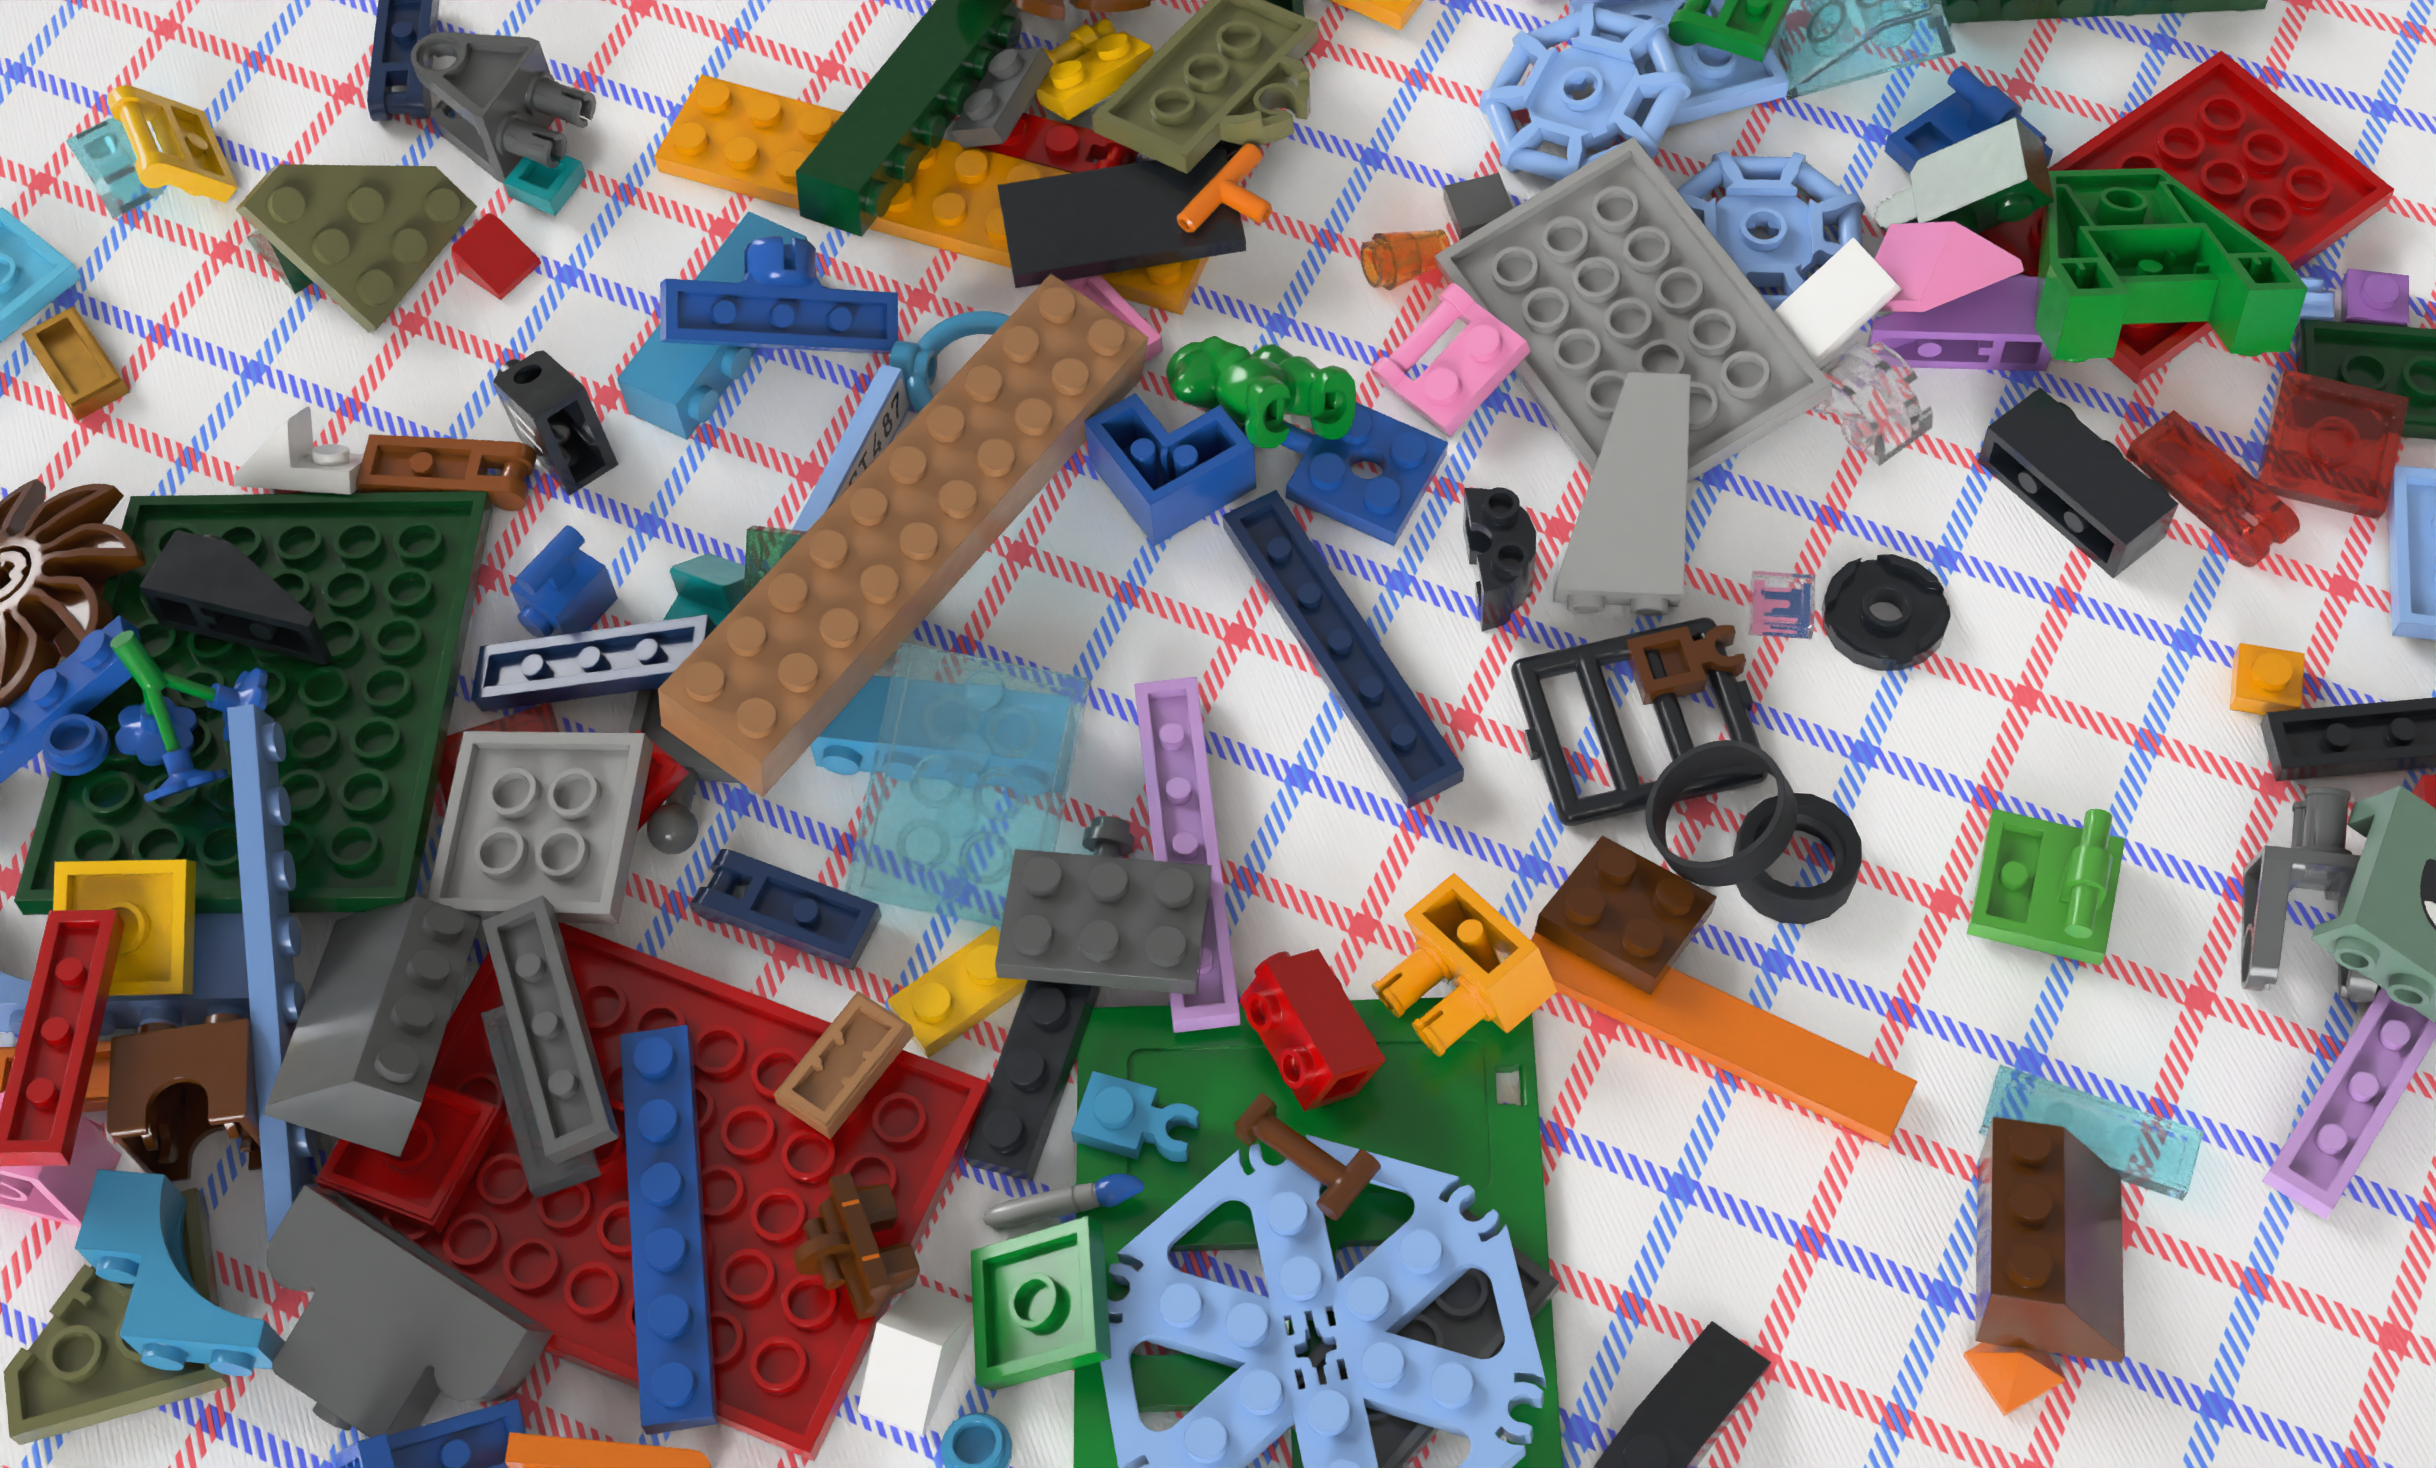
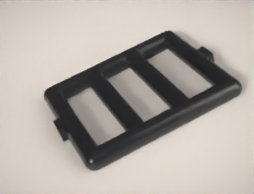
M1703 617L1520 658L1512 664L1511 675L1529 729L1525 730L1524 735L1526 747L1531 761L1537 759L1540 761L1558 819L1562 824L1575 826L1645 810L1648 796L1655 781L1640 783L1601 666L1628 660L1627 639L1688 626L1693 641L1704 639L1706 633L1717 626L1712 619ZM1717 642L1715 648L1718 653L1728 656L1723 642ZM1659 650L1646 651L1645 655L1654 680L1668 677ZM1709 669L1707 675L1730 739L1746 742L1762 749L1748 713L1752 709L1753 699L1746 680L1737 682L1735 674L1732 672ZM1572 672L1577 674L1615 790L1582 798L1578 797L1540 682L1541 679ZM1664 693L1654 698L1652 705L1673 761L1683 753L1694 748V744L1676 694ZM1750 766L1719 768L1704 774L1684 789L1674 803L1758 784L1768 777V773Z

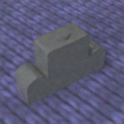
M304 1185L274 1233L267 1249L268 1269L271 1277L280 1286L292 1291L314 1293L272 1364L273 1372L317 1403L312 1410L319 1418L342 1430L348 1431L353 1426L369 1438L385 1433L388 1436L419 1427L441 1390L448 1397L462 1402H496L514 1395L524 1383L554 1333L332 1189Z

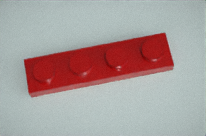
M49 910L0 1110V1166H70L125 925L117 910Z

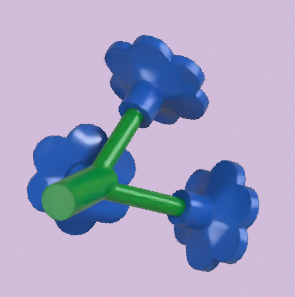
M124 631L114 637L110 642V647L141 687L144 697L142 705L127 706L120 712L118 717L120 729L115 736L117 748L121 753L137 755L140 762L144 765L157 766L164 763L169 776L159 788L143 795L146 803L167 798L228 777L227 768L215 771L195 769L189 752L194 747L192 732L197 727L196 715L187 707L176 706L172 699L162 695L161 690L168 687L206 700L207 707L223 712L222 716L225 722L223 739L230 743L227 708L255 704L264 711L268 701V692L265 689L268 679L267 672L260 668H254L251 672H242L235 683L234 689L219 683L209 687L162 671L133 631Z

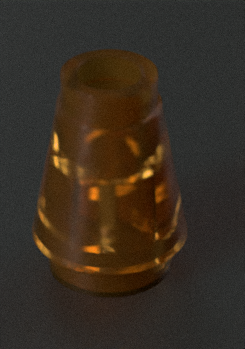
M1442 229L1376 233L1371 241L1362 244L1360 250L1361 266L1365 278L1373 288L1383 286L1387 290H1393L1437 268L1434 255L1451 246L1449 238Z

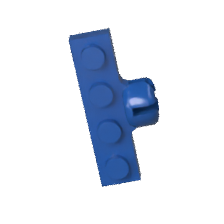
M781 236L762 237L749 243L744 249V277L738 283L667 278L660 282V342L890 355L894 343L898 341V293L830 289L822 286L816 276V248L811 242L800 238L792 237V244H783V237Z

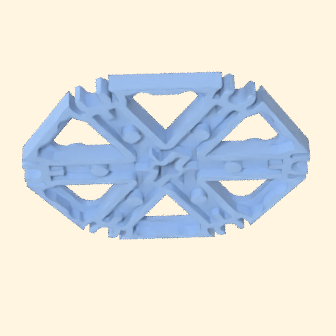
M1306 1135L1309 1141L1345 1166L1360 1150ZM1259 1143L1250 1146L1249 1158L1253 1173L1247 1176L1243 1171V1159L1239 1149L1116 1253L1120 1263L1110 1265L1108 1272L1112 1281L1130 1288L1127 1297L1123 1300L1111 1301L1108 1299L1111 1359L1100 1362L1118 1468H1245L1292 1427L1293 1423H1295L1303 1468H1379L1366 1408L1468 1438L1471 1444L1470 1453L1467 1459L1457 1468H1512L1526 1455L1525 1446L1510 1444L1500 1439V1437L1503 1435L1509 1441L1517 1444H1530L1532 1442V1426L1513 1420L1510 1412L1515 1406L1520 1404L1542 1408L1544 1403L1543 1391L1535 1384L1528 1382H1533L1546 1388V1380L1507 1224L1496 1235L1500 1227V1218L1494 1209L1479 1221L1472 1222L1463 1218V1212L1476 1201L1474 1189L1469 1184L1461 1187L1460 1177L1368 1152L1381 1165V1169L1369 1183L1407 1194L1413 1200L1415 1209L1412 1217L1338 1282L1324 1213L1316 1205L1324 1185L1288 1159L1276 1166L1265 1163ZM1451 1194V1197H1450L1448 1203L1445 1202V1200H1446V1199L1448 1198V1196ZM1230 1200L1240 1201L1246 1204L1252 1212L1269 1297L1178 1271L1169 1262V1252L1181 1237L1220 1204ZM1130 1265H1135L1136 1267L1140 1268V1270L1137 1272ZM1470 1268L1479 1269L1490 1278L1505 1336L1503 1348L1494 1357L1478 1359L1396 1335ZM1327 1311H1334L1336 1325L1330 1326ZM1292 1319L1294 1335L1288 1336L1285 1321ZM1314 1320L1317 1336L1322 1338L1325 1345L1336 1344L1337 1346L1336 1350L1326 1353V1365L1323 1368L1327 1384H1320L1317 1369L1312 1366L1309 1357L1298 1358V1354L1308 1351V1339H1311L1307 1321ZM1142 1341L1238 1369L1171 1428L1164 1431H1153L1142 1424L1130 1364L1132 1351ZM1346 1368L1348 1379L1341 1380L1339 1370ZM1303 1375L1306 1388L1299 1390L1297 1376Z

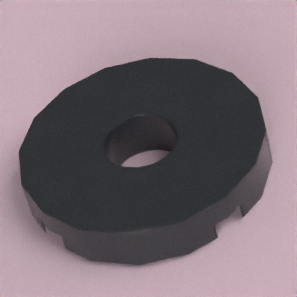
M1894 554L1877 555L1876 560L1861 562L1862 558L1848 562L1831 578L1821 608L1823 629L1834 648L1853 663L1877 671H1902L1925 662L1940 648L1951 617L1949 604L1947 606V600L1943 595L1944 588L1937 576L1918 562ZM1878 602H1887L1896 606L1902 613V617L1893 621L1881 620L1872 614L1869 607Z

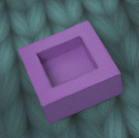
M2348 268L2341 283V322L2407 327L2409 324V275Z

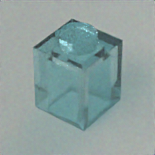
M114 117L66 140L84 175L113 219L164 193L161 187L148 188L139 180L135 170L137 157L122 122Z

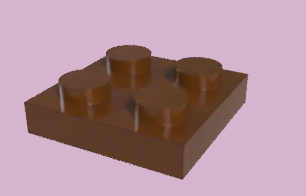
M1602 835L1539 913L1534 932L1651 995L1712 914L1717 896Z

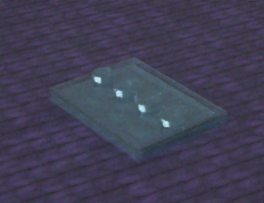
M899 642L845 892L871 902L1001 928L1014 850L1055 852L1091 681L1085 677Z

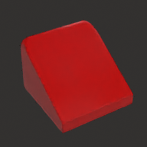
M488 213L453 244L451 249L460 273L500 300L541 264L540 259L492 213Z

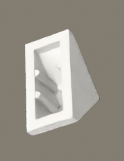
M918 1283L909 1288L876 1324L858 1405L859 1414L924 1438L973 1327V1303Z

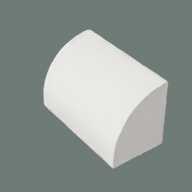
M1853 237L1777 307L1774 313L1814 363L1819 366L1902 289Z

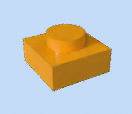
M2239 643L2233 657L2229 709L2265 715L2266 712L2301 709L2305 653Z

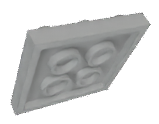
M464 731L427 899L481 917L480 921H484L543 895L553 905L558 923L619 924L654 744L645 733Z

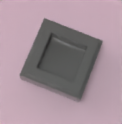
M1499 173L1444 186L1443 199L1459 240L1513 209Z

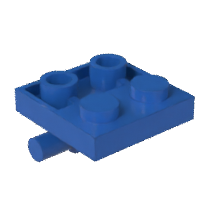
M1964 66L1955 69L1947 81V84L1956 92L1887 136L1884 149L1888 156L1910 174L1918 159L2016 117L2042 140L2047 167L2053 154V150L2045 144L2046 136L2021 116L2022 108L1997 86H1986Z

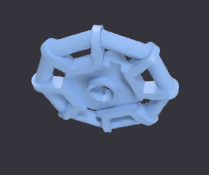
M1587 2L1583 4L1581 10L1529 33L1522 30L1512 38L1514 46L1490 89L1482 92L1480 95L1479 109L1487 115L1501 151L1500 164L1511 173L1522 170L1560 181L1619 146L1620 144L1587 157V148L1594 150L1605 149L1615 141L1619 134L1625 141L1634 137L1651 159L1659 154L1657 146L1681 101L1686 100L1691 95L1692 86L1691 79L1683 74L1670 44L1668 26L1656 17L1644 20L1599 8L1597 2ZM1602 32L1624 38L1625 40L1619 43L1599 36ZM1571 39L1573 47L1558 52L1556 45ZM1650 54L1657 72L1639 75L1634 62L1643 55ZM1529 63L1531 65L1534 64L1524 85L1517 86ZM1587 84H1593L1594 93L1589 97L1575 100L1574 96L1571 95L1574 90L1583 91ZM1643 98H1655V103L1642 127H1640L1633 120ZM1528 109L1532 122L1518 132L1511 114L1513 111ZM1544 141L1567 147V159L1537 151V149Z
M1727 151L1713 154L1710 164L1676 189L1754 287L1782 288L1784 295H1761L1773 311L1804 283L1808 276V271L1816 264L1823 266L1853 237L1863 247L1861 216L1865 211V205L1860 196L1845 192L1806 162V155L1794 152L1791 157L1730 156ZM1797 185L1820 203L1817 204L1810 198L1809 205L1799 199L1797 197ZM1717 186L1724 188L1726 191L1725 196L1717 203L1716 197L1709 202L1702 199ZM1834 224L1838 227L1839 244L1824 241L1823 226ZM1761 226L1767 227L1768 235L1775 237L1771 239H1758L1752 235L1755 232V228Z

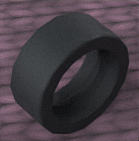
M1794 793L1797 802V822L1794 831H1803L1822 840L1832 850L1835 856V869L1831 878L1825 883L1815 886L1796 887L1773 879L1764 870L1757 876L1736 885L1741 897L1758 913L1780 923L1809 924L1830 917L1847 902L1856 883L1862 863V844L1852 819L1837 805L1813 794ZM1778 795L1764 799L1747 813L1737 833L1733 855L1746 849L1765 831L1776 810Z

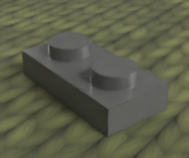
M1042 47L1020 50L1007 49L999 52L988 65V72L976 91L965 101L963 112L950 131L962 148L1004 144L1053 65Z

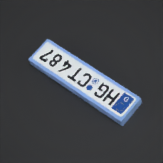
M882 364L878 368L780 551L781 557L795 545L894 439L911 406L902 369Z

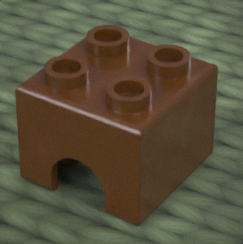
M217 1013L205 1018L204 1024L178 1028L169 1023L153 1022L139 1026L135 1034L114 1036L111 1039L107 1132L145 1173L166 1175L171 1182L191 1179L192 1157L195 1149L204 1138L222 1130H226L229 1139L241 1138L242 1134L240 1152H249L248 1169L250 1171L262 1169L252 1028L247 1018L234 1013Z

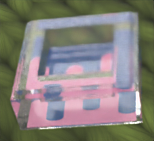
M1752 571L1748 635L1812 639L1814 631L1815 575Z

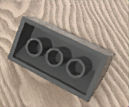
M415 896L407 899L405 902L375 908L336 920L263 1115L400 1157L422 1104L481 917Z

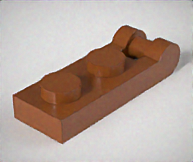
M369 434L356 485L360 493L487 491L491 503L497 508L506 511H519L526 505L529 489L524 482L526 476L531 475L534 471L537 453L529 445L513 441ZM501 469L502 473L501 476L486 475L487 470Z

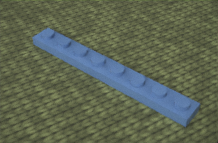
M255 704L228 707L227 714L267 1241L270 1242L303 1186L318 1187L315 1183L311 1184L309 1157L315 1156L317 1151V1133L314 1130L263 1115L306 998L300 982H295L293 956H299L301 952V934L296 918L290 916L288 891L294 890L296 886V870L291 853L284 850L283 826L290 824L291 807L286 789L283 786H279L278 762L285 760V738L278 722H274L272 717Z

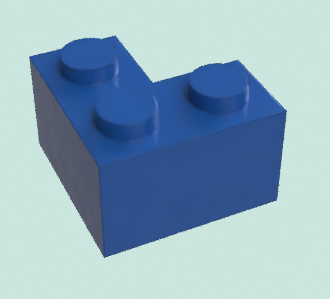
M1136 393L1084 421L1090 464L1154 546L1256 488L1254 446L1221 405L1169 434Z

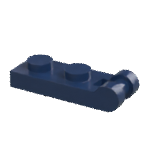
M378 0L367 92L368 111L372 121H391L393 115L409 114L411 119L431 117L430 90L419 81L411 62V52L419 40L429 34L436 33L439 0ZM434 55L427 62V67L430 69L433 67ZM407 85L406 91L392 92V86Z
M729 849L719 850L711 865V870L714 874L707 887H699L690 903L692 911L707 921L716 924H723L725 922L853 971L882 917L879 904ZM748 885L742 899L732 896L737 886Z

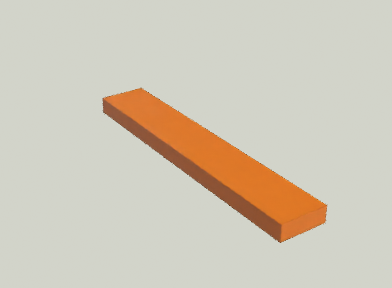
M1536 932L1531 938V941L1538 946L1558 993L1888 1146L1914 1092L1917 1080L1676 969L1671 968L1653 993L1649 995Z

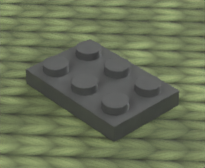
M1015 849L995 961L997 977L1197 995L1212 884V865Z

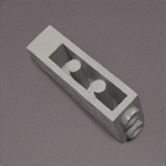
M1627 372L1555 583L1553 602H1567V610L1579 613H1598L1605 611V604L1630 605V612L1633 614L1657 616L1667 614L1668 607L1679 606L1684 596L1691 374Z

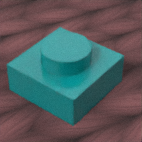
M567 155L562 160L550 156L559 162L558 167L552 169L523 157L503 182L508 197L556 216L586 177L582 161Z

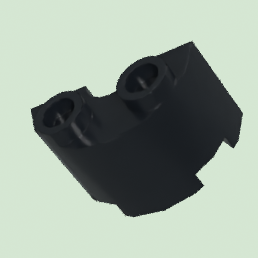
M1503 487L1493 489L1465 488L1463 533L1469 564L1478 566L1480 581L1476 582L1475 598L1481 631L1483 632L1508 623L1510 621V614L1521 607L1527 597L1530 598L1533 590L1536 530L1528 512L1520 506L1519 498L1512 490Z

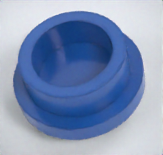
M82 714L66 715L54 721L47 728L44 734L43 756L48 766L58 774L65 776L85 774L98 767L105 760L110 751V737L99 722Z

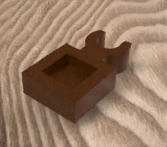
M1688 626L1627 639L1628 662L1643 705L1652 704L1654 698L1664 693H1675L1678 698L1704 692L1707 682L1705 674H1707L1709 669L1732 672L1735 674V677L1742 674L1746 663L1744 653L1734 656H1723L1715 648L1717 642H1723L1724 647L1733 645L1736 634L1734 626H1716L1706 633L1704 639L1693 641ZM1659 650L1668 677L1654 680L1645 655L1646 651Z

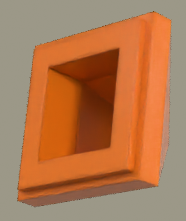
M1982 1342L1963 1354V1357L2003 1416L2008 1415L2065 1381V1377L2048 1353L2044 1351Z

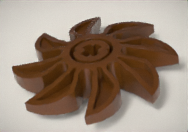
M36 478L12 491L0 501V708L8 707L30 688L35 678L43 671L54 669L57 666L61 654L53 640L63 628L68 627L81 643L89 633L95 630H102L113 621L111 604L92 586L107 578L146 565L145 554L136 542L124 531L111 525L102 524L124 497L115 486L108 484L82 485L61 492L44 502L46 486Z

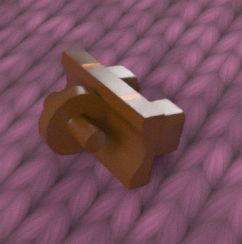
M851 1173L830 1177L828 1182L832 1194L819 1205L820 1217L813 1218L803 1225L808 1241L796 1249L793 1254V1260L797 1272L800 1274H820L827 1290L838 1288L845 1283L857 1319L861 1320L878 1315L886 1297L913 1287L920 1273V1266L912 1245H909L908 1242L878 1249L873 1233L892 1229L898 1218L897 1205L889 1184L855 1187Z

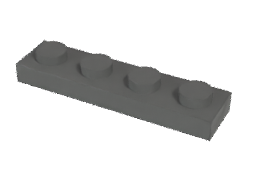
M542 895L481 921L546 1157L557 1165L620 1138L553 905Z

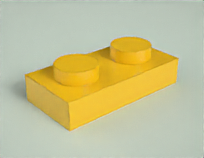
M995 926L985 931L887 1000L890 1012L912 1026L914 1033L912 1040L927 1058H930L1024 991L1028 980L997 977L995 961L1000 932Z

